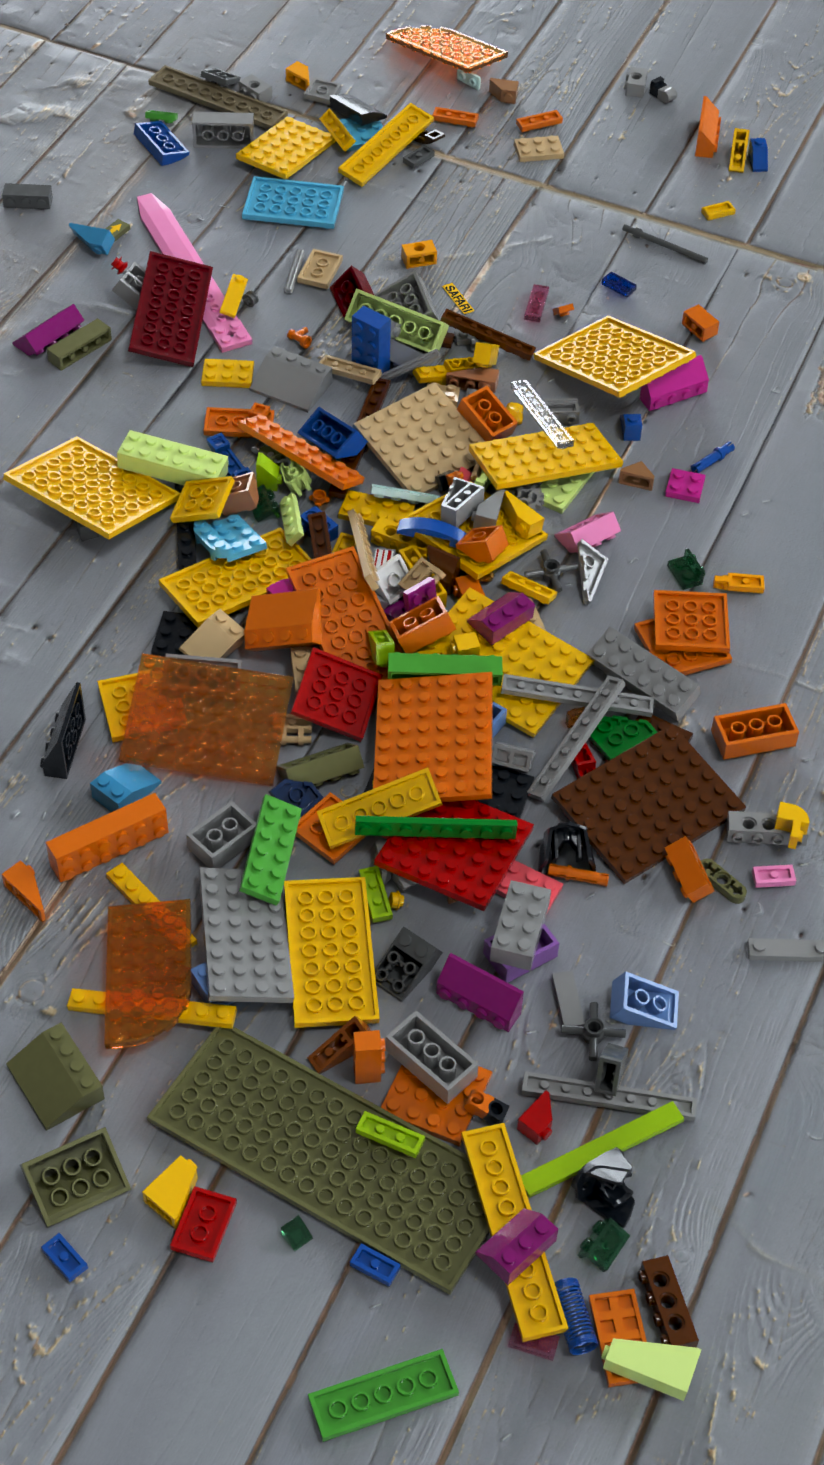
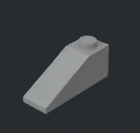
M500 489L478 505L477 511H473L471 521L474 522L473 528L496 526L505 489Z

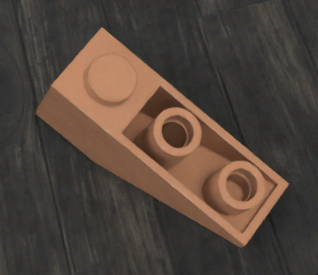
M480 367L448 372L446 374V386L455 385L460 387V390L466 391L468 388L479 390L488 386L495 393L499 382V370Z

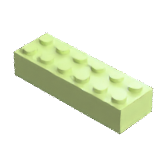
M356 288L344 320L352 323V315L362 306H366L401 324V332L398 337H395L396 341L426 353L435 349L440 351L449 328L448 324Z
M129 430L117 452V463L120 469L185 485L186 481L226 477L229 456Z

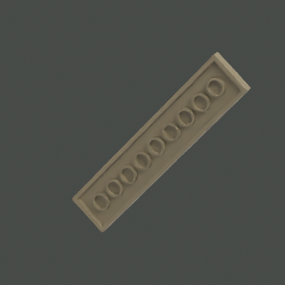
M166 65L148 79L151 86L220 112L254 113V125L267 130L288 116L287 110L221 87L212 82H207L204 79Z

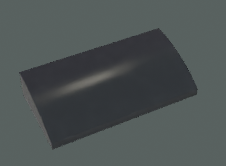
M347 94L330 96L331 108L362 126L387 118L386 114L354 96Z

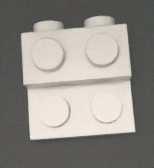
M396 554L378 567L376 572L380 580L378 581L379 589L375 591L389 603V606L399 601L398 599L403 596L405 591L400 588L398 583L409 570L400 554Z

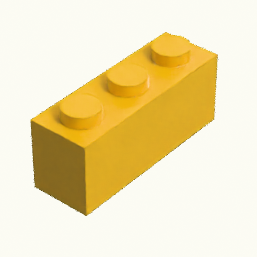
M476 342L473 362L477 363L478 367L491 368L492 365H496L500 345Z

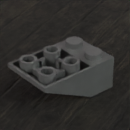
M403 926L375 968L376 984L403 1001L432 970L443 952Z

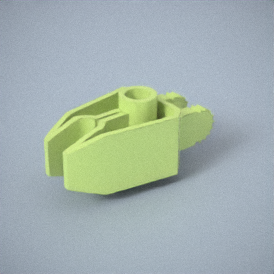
M289 459L291 462L289 466H285L283 462L281 463L282 476L289 490L294 494L297 493L300 497L302 496V490L305 488L308 491L312 490L310 487L312 479L303 466Z

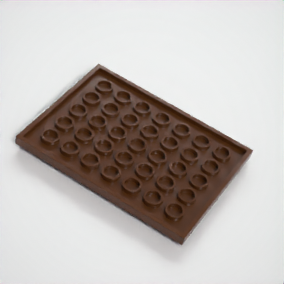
M673 724L554 792L551 796V799L571 822L587 827L589 844L623 884L665 860V856L668 855L665 847L684 836L693 843L724 824L727 820L728 811L743 812L746 809L744 803Z

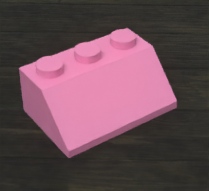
M613 511L595 514L554 534V536L570 553H578L577 543L581 539L592 547L601 545V541L604 539L607 541L615 538V534L621 532V529Z

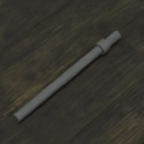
M626 224L622 228L623 231L633 234L636 238L641 237L706 264L708 262L707 257L645 233L640 228H633Z

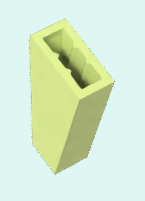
M613 1338L610 1346L605 1345L601 1359L605 1360L603 1369L684 1401L702 1349Z

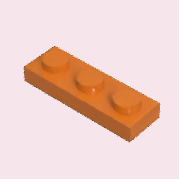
M435 107L432 115L434 121L467 127H476L479 118L477 113Z
M557 110L516 119V124L521 132L563 122V118Z

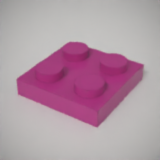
M672 468L665 497L699 503L706 475Z

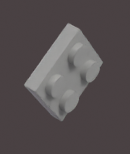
M314 77L303 93L304 99L330 105V96L340 92L341 84Z

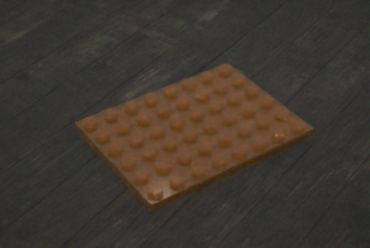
M142 653L119 761L274 786L293 677Z

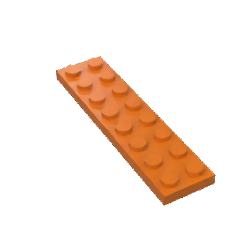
M257 415L238 422L237 427L341 490L363 484L365 477L360 475L358 471L348 468L343 462L333 459L331 455L323 453L318 447L312 446L306 440L296 437L291 431L281 428L279 424L271 422L264 415Z

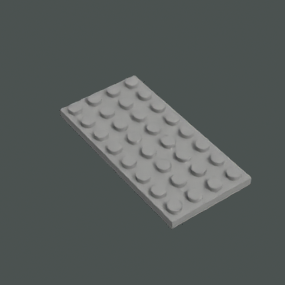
M200 867L199 881L208 1000L293 1003L294 991L283 892L281 893L280 902L275 906L239 891L244 869Z

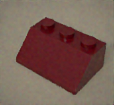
M352 265L330 286L344 318L356 288L374 295L365 274Z

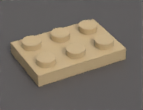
M558 136L514 139V146L520 162L564 159V151Z
M313 249L297 277V283L328 289L343 261V255Z

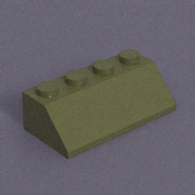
M351 743L335 746L276 766L282 780L290 779L300 782H312L315 787L323 785L325 780L335 781L341 779V775L347 773L348 775H354L360 772L359 769L365 768L359 746Z

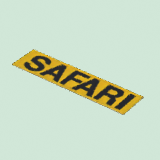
M453 283L442 286L464 314L475 311Z

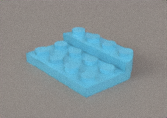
M238 514L230 515L222 520H215L211 524H208L206 520L194 522L193 529L196 543H201L210 552L213 561H216L218 558H227V561L230 562L267 549L266 542Z

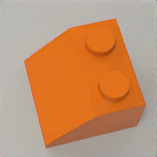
M497 525L472 528L455 545L457 549L476 562L491 563L503 552L509 543L503 526Z

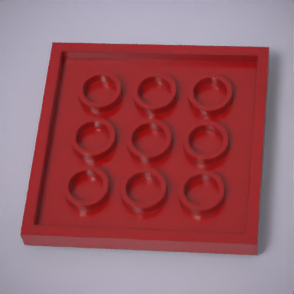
M313 647L290 714L361 742L378 693V680H382L383 675Z

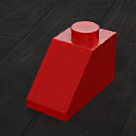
M547 1090L518 1118L517 1130L536 1145L542 1140H547L552 1133L553 1119L550 1093Z

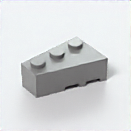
M454 477L453 483L449 487V492L441 504V521L458 528L472 516L473 511H477L478 505L484 501V487Z

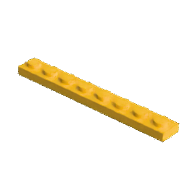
M72 988L67 1003L69 1011L233 1029L237 1014L236 1006Z

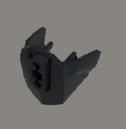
M568 821L558 823L544 832L543 842L539 848L538 872L542 873L543 867L548 863L550 845L551 861L556 863L558 848L563 843L570 844L574 849L576 863L583 861V845L590 869L596 872L587 827Z
M615 1147L585 1164L573 1178L571 1186L575 1189L576 1198L588 1204L594 1212L622 1228L626 1227L635 1205V1200L632 1197L633 1191L624 1183L625 1178L632 1176V1166L625 1159L623 1151Z

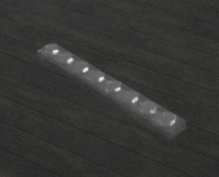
M528 381L511 382L510 388L556 448L566 449L567 447H573V438Z

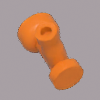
M303 327L297 332L290 329L287 333V338L300 342V346L305 349L312 342L310 336L304 335L308 333L307 327Z

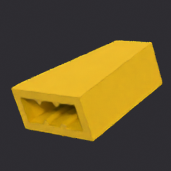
M180 1155L142 1191L144 1202L175 1229L178 1227L198 1180L196 1164L192 1160H186Z

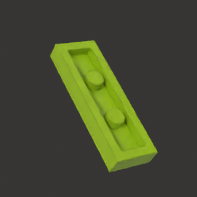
M379 867L359 869V877H365L368 908L372 922L376 923L393 919V913Z
M364 1111L355 1129V1133L414 1158L417 1157L425 1141L424 1135L367 1111Z

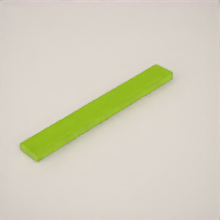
M671 1101L521 1175L526 1194L531 1198L577 1175L585 1164L615 1147L624 1152L684 1122V1117L675 1103Z

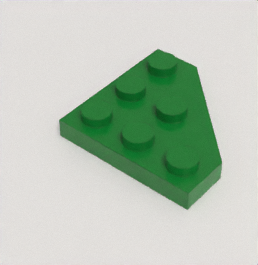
M613 715L612 717L604 716L589 739L609 761L658 732L647 720L639 719V721L628 720V717Z

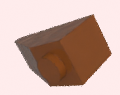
M354 1016L310 1054L307 1059L317 1073L322 1074L353 1056V1032L372 1030L365 1021Z

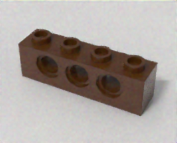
M666 1255L642 1261L640 1271H638V1278L641 1285H645L647 1304L649 1306L652 1305L654 1324L660 1328L662 1334L660 1335L661 1344L697 1348L699 1339L669 1256ZM660 1282L664 1287H658L654 1283ZM662 1303H668L672 1308H665L662 1306ZM669 1325H677L679 1330H673Z

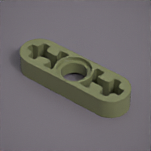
M706 858L701 860L712 886L735 904H740L745 900L747 890L744 885L712 859ZM724 878L727 880V883L720 884L717 882V879Z

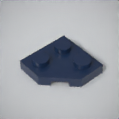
M290 779L282 780L269 791L272 797L301 808L300 817L324 798L312 782H300Z

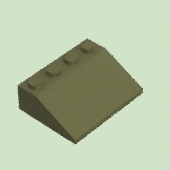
M62 1022L43 1031L6 1063V1066L46 1131L105 1099L102 1084Z
M106 1127L20 1164L26 1182L47 1227L131 1190Z

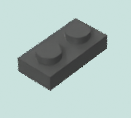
M422 145L404 156L403 163L415 169L434 157L435 151L426 145Z

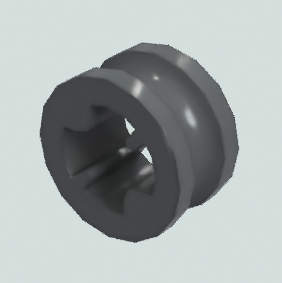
M248 291L242 297L243 302L248 307H253L259 301L257 294L253 291Z

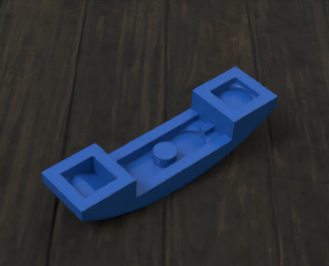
M222 432L207 438V443L212 452L229 456L228 476L235 477L251 472L248 467L242 465L230 449V443Z
M424 517L400 519L396 532L397 534L414 537L416 532L449 540V546L455 548V544L467 534L449 523Z

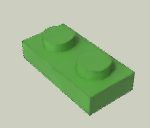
M148 110L145 112V118H149L150 121L164 120L165 123H173V121L178 119V113Z

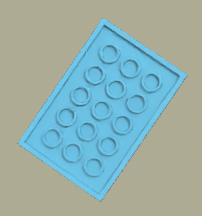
M253 176L242 212V219L334 229L344 193V186Z

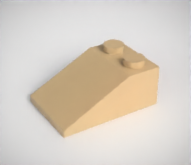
M219 609L204 621L180 646L179 650L183 654L190 656L226 658L242 645L245 639V629Z

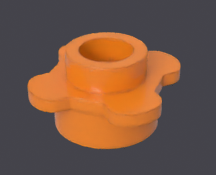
M317 489L309 496V500L313 501L315 506L320 507L325 502L328 503L330 497L326 496L324 490Z

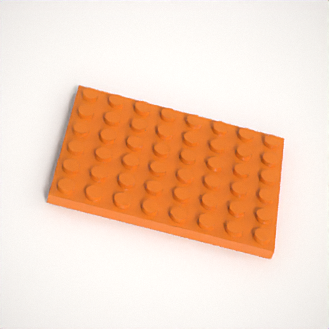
M492 672L378 680L373 789L428 767L441 802L492 799Z

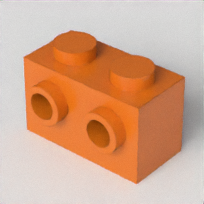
M698 304L683 312L682 325L703 342L718 334L719 321Z

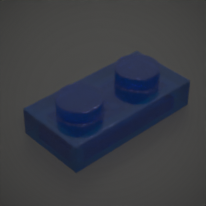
M613 272L608 273L601 281L602 285L625 297L630 296L637 288L636 284Z

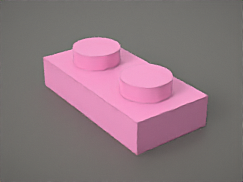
M793 865L757 866L752 869L755 888L795 886L796 884Z

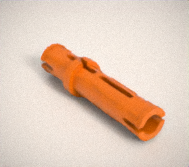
M553 863L549 864L547 875L564 878L566 881L570 879L607 887L609 874L578 869L572 867V865L562 866Z

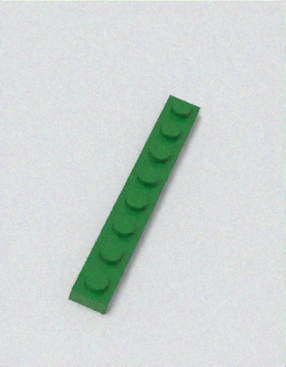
M356 816L355 835L515 839L517 832V820Z

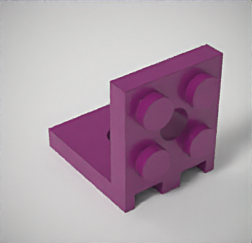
M429 576L404 591L401 600L384 609L388 620L391 621L436 597L435 579Z

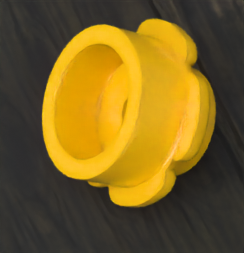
M398 890L391 892L389 895L390 907L397 911L404 905V895H401Z

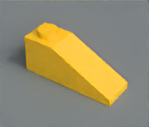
M734 129L729 171L744 173L750 130Z
M232 275L219 313L235 318L248 282L247 278H244L242 275Z
M505 491L501 506L514 530L526 539L541 533L545 518L509 491Z

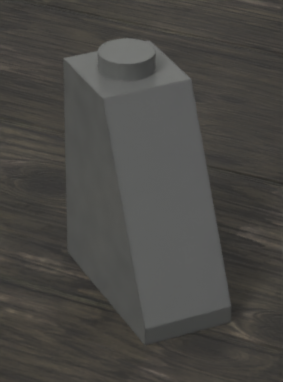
M611 1043L606 1045L600 1055L594 1091L616 1096L626 1067L629 1048Z

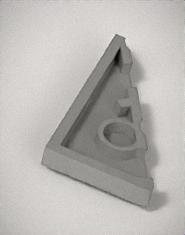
M581 539L577 543L582 596L583 603L588 605L593 599L608 558Z

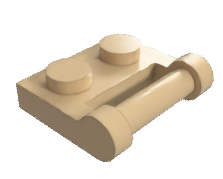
M421 557L398 585L406 591L431 576L432 573L435 574L432 578L435 579L436 585L440 579H444L446 574Z

